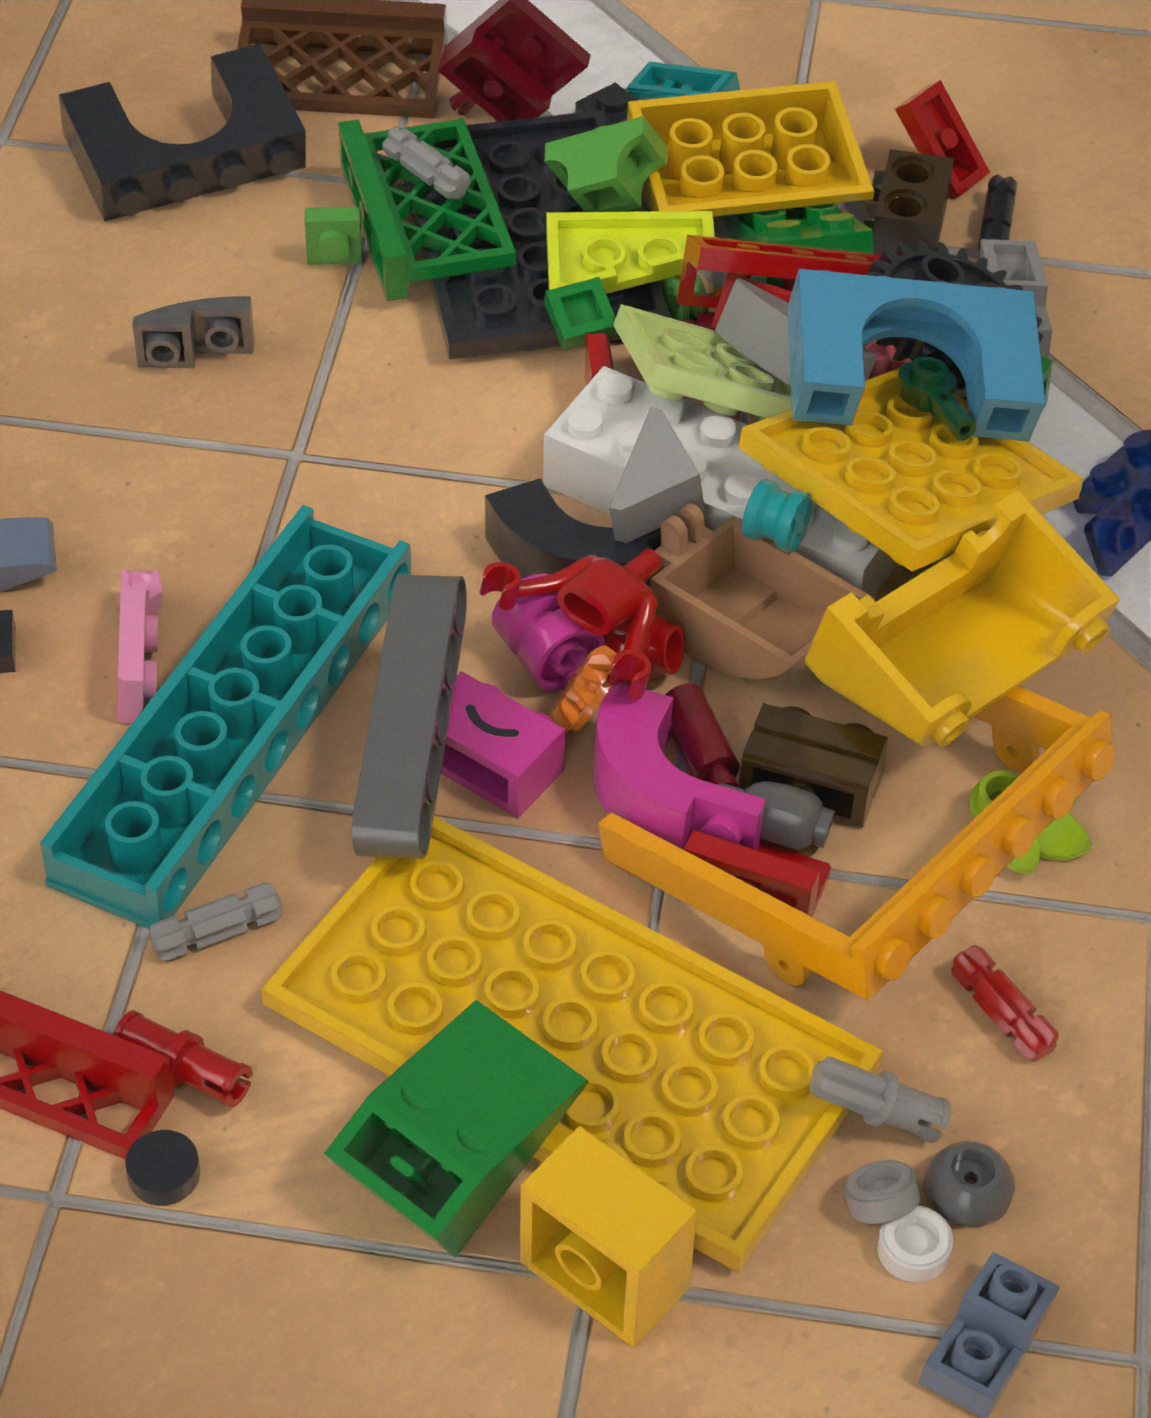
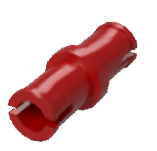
M135 1010L127 1012L120 1019L114 1030L113 1035L168 1056L172 1085L175 1087L187 1084L221 1101L223 1105L230 1108L236 1107L246 1096L250 1088L251 1081L244 1080L240 1076L247 1079L252 1077V1067L244 1063H238L205 1047L203 1037L189 1030L177 1033L144 1017L142 1013Z

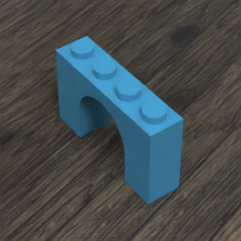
M798 270L787 307L792 420L852 425L865 389L863 347L882 338L907 337L921 340L940 349L960 369L966 385L968 415L976 424V430L972 436L1019 441L1030 440L1045 406L1034 291L838 273L826 270Z

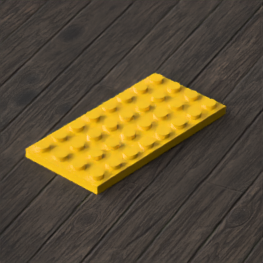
M436 816L433 819L430 844L425 858L377 857L261 988L264 1006L388 1076L392 1075L470 1004L478 1000L589 1081L533 1157L543 1163L579 1125L600 1141L606 1139L616 1143L629 1155L636 1167L657 1182L671 1183L685 1194L692 1207L697 1210L694 1248L737 1273L740 1272L850 1112L849 1109L815 1097L810 1091V1082L813 1077L812 1071L817 1062L823 1061L826 1057H833L876 1074L881 1067L883 1050Z

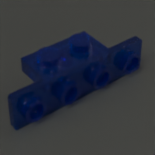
M1142 430L1131 434L1124 440L1123 446L1111 457L1093 467L1090 475L1083 481L1079 498L1073 501L1077 513L1096 514L1085 524L1084 533L1100 576L1112 577L1151 541V430Z

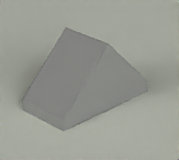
M652 407L648 411L609 506L615 540L625 543L660 528L661 524L673 515L678 516V511L688 503H693L700 509L705 507L700 473L663 411Z

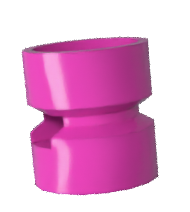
M533 574L521 580L538 578L549 574ZM558 593L518 598L515 607L509 611L502 610L499 607V598L492 612V625L511 651L518 655L520 662L541 689L550 692L564 690L568 681L575 674L580 664L585 661L589 653L605 645L603 636L592 634L569 619L559 606L557 600Z

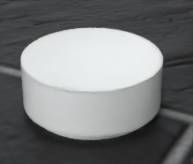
M917 1206L912 1212L900 1219L882 1223L877 1244L878 1256L884 1268L896 1278L912 1283L927 1282L941 1275L946 1269L953 1247V1234L949 1224L940 1214L929 1208Z

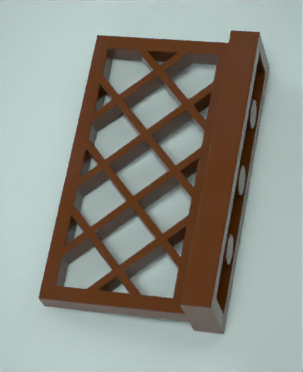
M242 0V24L237 49L249 47L251 44L279 45L265 53L272 67L290 55L301 65L285 76L281 75L273 67L295 110L435 119L441 77L437 70L444 47L448 42L446 4L386 0ZM301 48L329 49L312 59ZM352 51L380 52L363 62ZM403 54L431 55L414 65ZM341 58L352 69L334 79L324 68ZM392 61L403 72L385 82L375 71ZM311 76L315 77L323 85L322 88L313 93L300 92L295 87ZM362 79L375 89L365 96L351 95L346 90ZM415 82L426 92L425 99H410L401 97L397 92Z

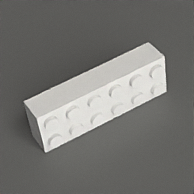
M605 366L601 368L544 434L543 483L545 487L610 514L609 506L650 407L663 411L700 473L705 506L701 511L704 515V526L708 529L715 530L732 516L743 520L749 497L761 479L765 478L776 482L781 491L790 494L797 491L780 477L764 469L759 462L738 448L742 427L747 426V424L686 399H682V401L664 399L652 393L647 383ZM813 503L807 530L795 552L870 596L875 597L898 563L867 539L851 531L846 524L818 504Z

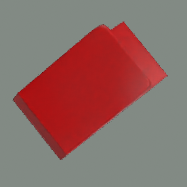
M941 80L925 86L895 108L916 148L912 152L954 158L948 195L950 199L959 197L990 173Z

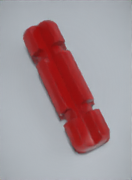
M972 945L956 955L953 959L954 965L951 968L952 975L965 990L972 991L974 989L976 991L972 998L1007 1037H1012L1013 1035L1017 1037L1012 1043L1026 1059L1037 1062L1045 1055H1049L1057 1047L1056 1042L1059 1038L1057 1030L1043 1015H1037L1036 1017L1033 1015L1037 1008L1003 970L996 969L994 971L992 969L996 962L982 947Z

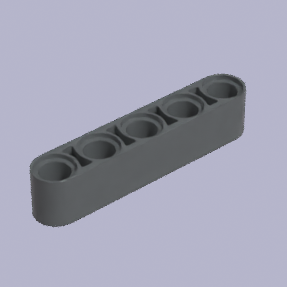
M397 575L395 579L353 811L352 843L357 856L423 859L428 853L466 621L467 590L463 576Z

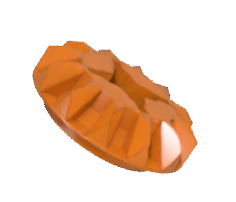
M606 645L596 648L589 653L585 661L580 664L575 674L568 681L550 710L549 717L557 725L565 729V735L570 729L577 733L585 725L612 686V684L608 683L613 658L617 653Z

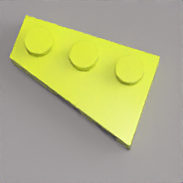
M712 211L546 213L549 290L600 277L604 290L608 294L681 275L687 234L715 237Z

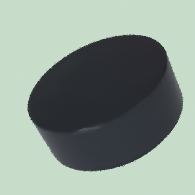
M157 1130L147 1133L133 1143L126 1156L125 1166L129 1186L132 1192L146 1203L152 1205L177 1203L189 1196L199 1182L200 1164L197 1149L187 1136L177 1131Z

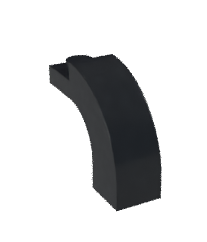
M540 478L485 495V538L501 562L509 563L520 571L521 579L533 574L546 573L550 575L589 555L605 557L624 566L644 550L651 549L655 551L661 546V527L625 543L615 540L614 531L611 527L593 526L572 518L557 505ZM662 566L659 571H657L654 575H652L650 578H648V579L645 581V583H646L650 588H651V580H650V579H651L653 576H655L657 573H659L661 570H663L665 567Z

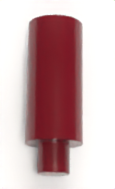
M686 683L669 690L665 695L674 697L670 729L694 778L717 785L721 782L739 788L735 779L740 770L739 761L701 687L696 684Z

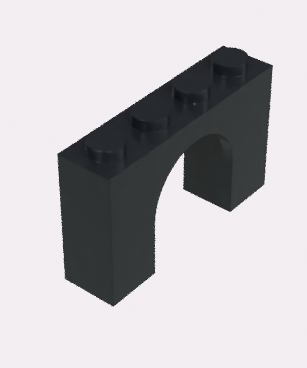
M261 44L211 56L212 95L226 124L213 136L194 143L169 144L153 140L140 133L127 118L110 82L59 94L63 135L104 221L126 215H134L141 211L186 201L190 198L227 188H235L242 184L306 168V130Z

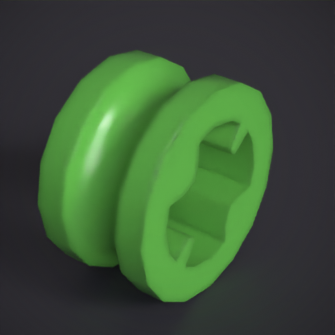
M697 274L694 292L706 293L703 281ZM676 277L665 279L663 293L672 319L689 320V318H693V320L697 321L698 311L709 312V308L680 305L677 302L680 280Z

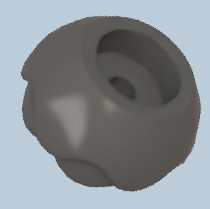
M961 1141L945 1147L931 1159L924 1178V1192L926 1197L932 1201L937 1213L943 1218L959 1225L980 1227L990 1221L999 1220L1006 1214L1015 1192V1178L1007 1161L994 1148L976 1141ZM964 1179H972L976 1183L969 1184Z

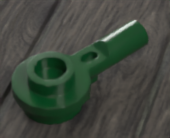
M918 357L914 361L900 366L897 382L901 387L900 396L906 403L914 406L918 411L931 413L934 418L942 420L957 440H967L975 433V422L953 397L957 379L944 362L932 357Z

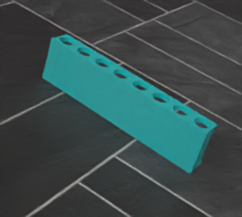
M302 505L41 840L40 846L47 876L45 879L46 886L147 929H150V926L155 922L174 916L387 622L397 575H411L410 544L399 540L394 548L385 546L314 519L313 508Z

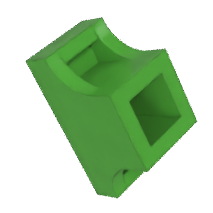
M642 116L545 143V162L567 187V191L585 212H625L641 207L642 188L646 179L656 169L667 165V145L647 119Z

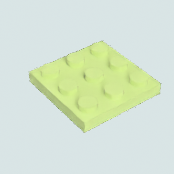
M620 305L613 326L652 393L671 401H682L683 396L702 400L707 408L717 413L736 416L739 410L757 415L759 421L792 409L791 386L752 362L719 336L715 330L626 305Z

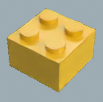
M579 1125L521 1184L520 1263L631 1347L635 1348L690 1288L697 1210L692 1207L689 1199L676 1186L664 1181L657 1182L636 1167L629 1155L619 1145L606 1139L600 1141Z

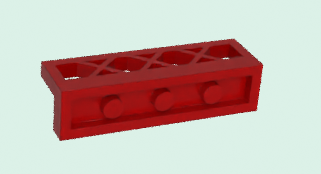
M687 234L677 302L685 306L717 308L724 284L713 293L694 292L697 270L733 273L746 278H751L753 275L781 278L784 285L780 288L792 291L799 269L866 275L873 260H879L881 255Z
M0 990V1054L15 1059L18 1067V1072L0 1077V1109L126 1160L127 1153L133 1143L143 1135L153 1131L174 1098L168 1056ZM26 1064L32 1066V1068L27 1069ZM62 1078L75 1083L80 1095L79 1097L51 1105L36 1099L32 1086ZM24 1089L26 1094L19 1092V1090ZM87 1089L92 1090L94 1092L88 1094ZM119 1103H124L140 1110L125 1134L98 1124L94 1111ZM86 1114L87 1119L80 1117L79 1115Z

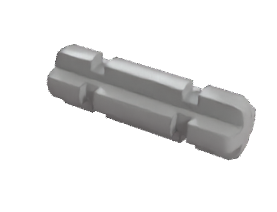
M393 127L387 132V139L382 143V147L388 156L395 161L400 159L403 167L429 186L434 184L435 190L447 199L454 198L460 200L466 195V189L471 184V179L467 172L457 165L453 167L449 159L424 141L419 143L418 137L409 130Z
M263 882L244 889L245 897L238 899L234 893L183 912L185 916L183 920L178 921L174 915L155 922L150 926L152 945L162 961H169L189 953L187 946L192 944L198 950L248 931V923L254 922L255 926L259 927L278 920L282 916V908L276 890L271 883Z

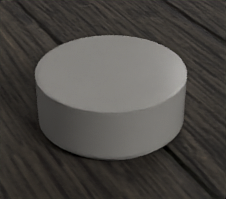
M882 1160L866 1164L855 1170L844 1183V1193L849 1212L854 1219L863 1223L879 1224L900 1219L912 1212L920 1202V1192L914 1170L909 1165L899 1161Z

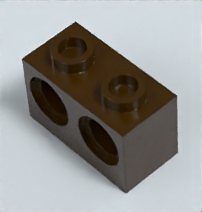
M890 149L886 169H875L873 177L874 196L870 201L878 203L868 202L864 217V224L873 230L874 254L881 255L884 249L895 252L898 244L901 242L913 250L918 240H922L931 251H935L940 241L948 202L954 158Z

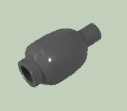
M769 781L757 782L745 790L719 783L720 786L766 799L760 835L761 840L796 851L804 850L811 845L824 848L835 810L823 807L822 801L814 793L791 785Z

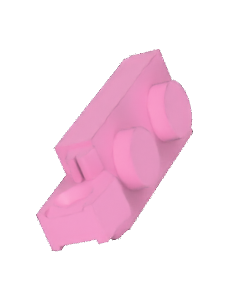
M121 569L117 721H121V724H132L143 711L144 698H153L157 690V661L144 660L145 652L157 653L158 615L153 614L162 609L163 590L159 570L128 571V569Z

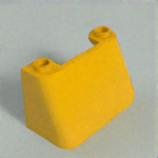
M1018 489L994 503L991 511L997 518L990 530H982L977 535L973 530L967 532L962 536L953 554L875 602L868 594L858 600L851 592L828 606L805 658V664L815 676L831 689L921 746H928L936 742L939 747H944L953 742L967 729L970 724L969 719L1075 649H1078L1081 654H1085L1096 647L1111 630L1106 621L1111 616L1120 598Z

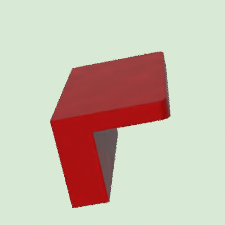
M693 830L684 847L686 852L811 917L830 877L831 866L829 863L762 841L759 842L758 849L754 850Z

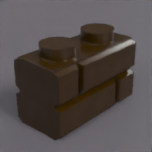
M763 703L755 721L754 729L751 731L743 751L739 788L745 790L757 782L764 781L791 785L817 795L822 801L823 807L835 810L833 819L864 827L872 800L875 797L882 777L888 737L876 734L867 726L859 723L843 725L814 717L806 710L796 706L781 708Z

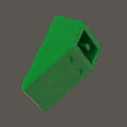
M836 203L723 215L731 239L874 254L873 230L854 218L853 214H849L841 209ZM757 275L749 278L779 288L784 285L781 278Z
M475 1000L368 1095L323 1154L350 1178L456 1258L589 1081L478 1000Z

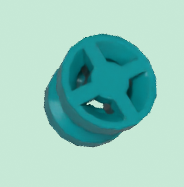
M765 478L761 479L754 487L747 502L742 520V535L754 541L765 537L773 540L776 547L789 553L795 551L801 543L810 521L813 507L811 494L801 490L790 494L781 491L776 482Z

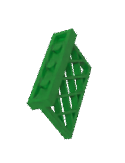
M464 118L399 128L409 130L418 137L419 143L424 141L429 146L435 142L456 139L458 144L450 152L434 146L431 147L449 159L453 167L457 165L467 172L470 176L471 184L466 189V195L460 200L448 199L443 206L424 200L431 191L440 194L435 190L434 184L429 186L401 165L400 159L395 161L392 158L377 153V151L383 150L382 143L387 139V132L389 130L364 133L359 119L338 122L340 166L354 207H360L361 227L386 301L408 298V283L516 265V251ZM399 178L417 185L409 194L391 187ZM463 204L482 210L476 219L456 211ZM410 212L429 219L421 228L403 221ZM443 225L462 231L455 241L435 234ZM476 238L497 245L498 248L479 251L468 246ZM423 246L442 253L438 258L416 261L414 255Z

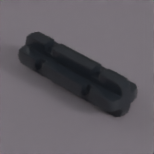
M997 174L989 179L978 246L979 252L981 239L1009 240L1017 190V182L1012 176L1003 178Z

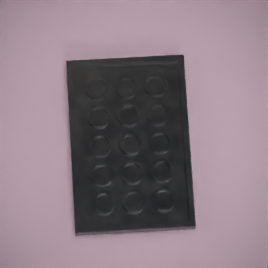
M604 111L466 125L516 251V265L429 279L449 359L478 357L561 346L544 303L545 292L549 290L546 213L585 211L570 195L567 187L545 162V143L588 132L597 127L608 126ZM454 139L435 142L431 146L450 152L458 143ZM405 181L407 193L409 194L417 185ZM433 191L424 198V200L439 206H443L448 200L443 195ZM463 204L456 212L476 219L482 210ZM636 209L625 212H636ZM413 213L417 227L421 228L429 220L426 217ZM443 225L435 234L455 241L462 231ZM476 238L468 246L479 251L498 248L497 245ZM424 246L421 248L424 260L438 258L442 255V253ZM660 281L606 294L615 318L621 304L671 318ZM617 333L616 336L610 337L609 340H615V339H621V338H620L619 334Z

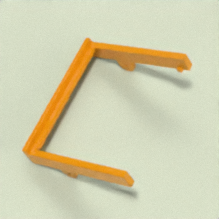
M1019 686L975 715V718L992 725L993 747L1000 760L1010 768L1024 772L850 937L612 812L598 823L604 859L762 943L768 966L785 983L791 986H801L814 971L869 1001L889 980L892 981L900 977L907 968L909 961L932 938L936 939L942 936L951 924L952 919L970 901L984 895L990 888L994 878L1015 858L1024 856L1041 832L1055 819L1064 817L1071 809L1077 797L1094 781H1099L1107 775L1115 759V747L1112 744L1111 714L1100 709L1091 718ZM1039 747H1042L1046 751L1039 757Z

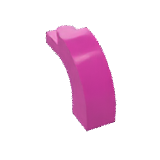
M615 681L603 698L599 708L593 759L594 788L607 814L612 812L683 850L693 830L757 850L760 842L766 799L694 778L675 767L664 755L669 741L674 697L645 689L642 698L634 700L628 696L631 685Z

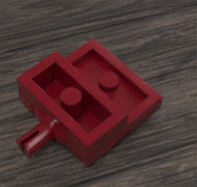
M498 0L445 45L437 71L460 90L449 99L453 111L455 112L458 109V115H465L477 104L497 122L539 117L550 108L552 96L588 68L591 54L529 0Z

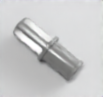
M826 1057L823 1061L817 1062L812 1071L813 1077L810 1082V1091L815 1097L862 1114L867 1125L879 1127L885 1123L919 1136L929 1143H935L942 1136L940 1130L931 1127V1123L944 1129L948 1126L951 1113L948 1100L942 1097H934L898 1083L897 1076L890 1071H882L877 1075L833 1057Z

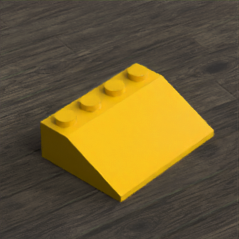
M836 80L628 102L627 120L644 116L667 145V165L661 166L652 172L642 188V197L652 211H712L714 217L873 199L874 189Z

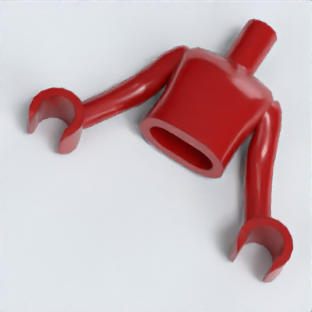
M644 550L624 566L605 557L589 555L556 573L527 580H521L520 571L509 563L493 562L486 566L479 594L485 596L492 591L502 592L499 607L502 610H512L518 598L558 593L557 600L561 610L569 619L592 634L604 636L624 621L632 619L626 635L624 650L618 652L613 658L608 683L613 684L617 680L627 679L632 681L628 695L630 698L638 700L644 695L651 671V662L643 654L658 604L657 597L653 595L652 589L645 581L662 567L661 558L654 550Z

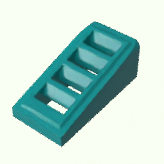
M649 61L625 90L638 100L737 91L741 89L737 72Z

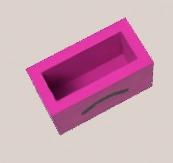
M461 671L456 677L441 774L514 817L519 818L564 771L565 729L557 725L546 714L528 709L505 696L494 685L482 683Z

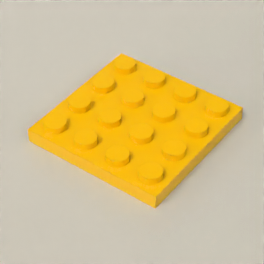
M900 368L865 381V389L852 425L792 420V409L742 427L738 446L740 450L759 462L764 469L774 473L796 490L810 493L813 503L818 504L846 524L851 531L867 539L891 556L896 563L905 566L912 572L953 554L962 536L967 532L973 530L977 535L982 530H990L997 518L991 511L994 503L1018 489L1042 515L1078 499L1084 480L1083 477L1028 441L971 436L963 441L957 440L942 420L934 418L931 413L918 411L914 406L909 405L901 398V387L897 382ZM954 393L953 397L968 414L967 401Z

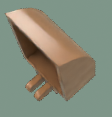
M688 503L678 511V516L673 515L661 524V546L655 552L660 556L662 566L665 568L650 579L653 595L657 597L658 601L655 615L667 621L668 624L679 625L682 628L685 640L684 653L709 668L733 677L759 680L782 674L807 655L828 606L851 592L858 600L868 595L797 552L789 553L780 550L771 539L764 537L754 541L742 535V520L735 516L730 517L712 531L704 526V515L701 509L693 503Z

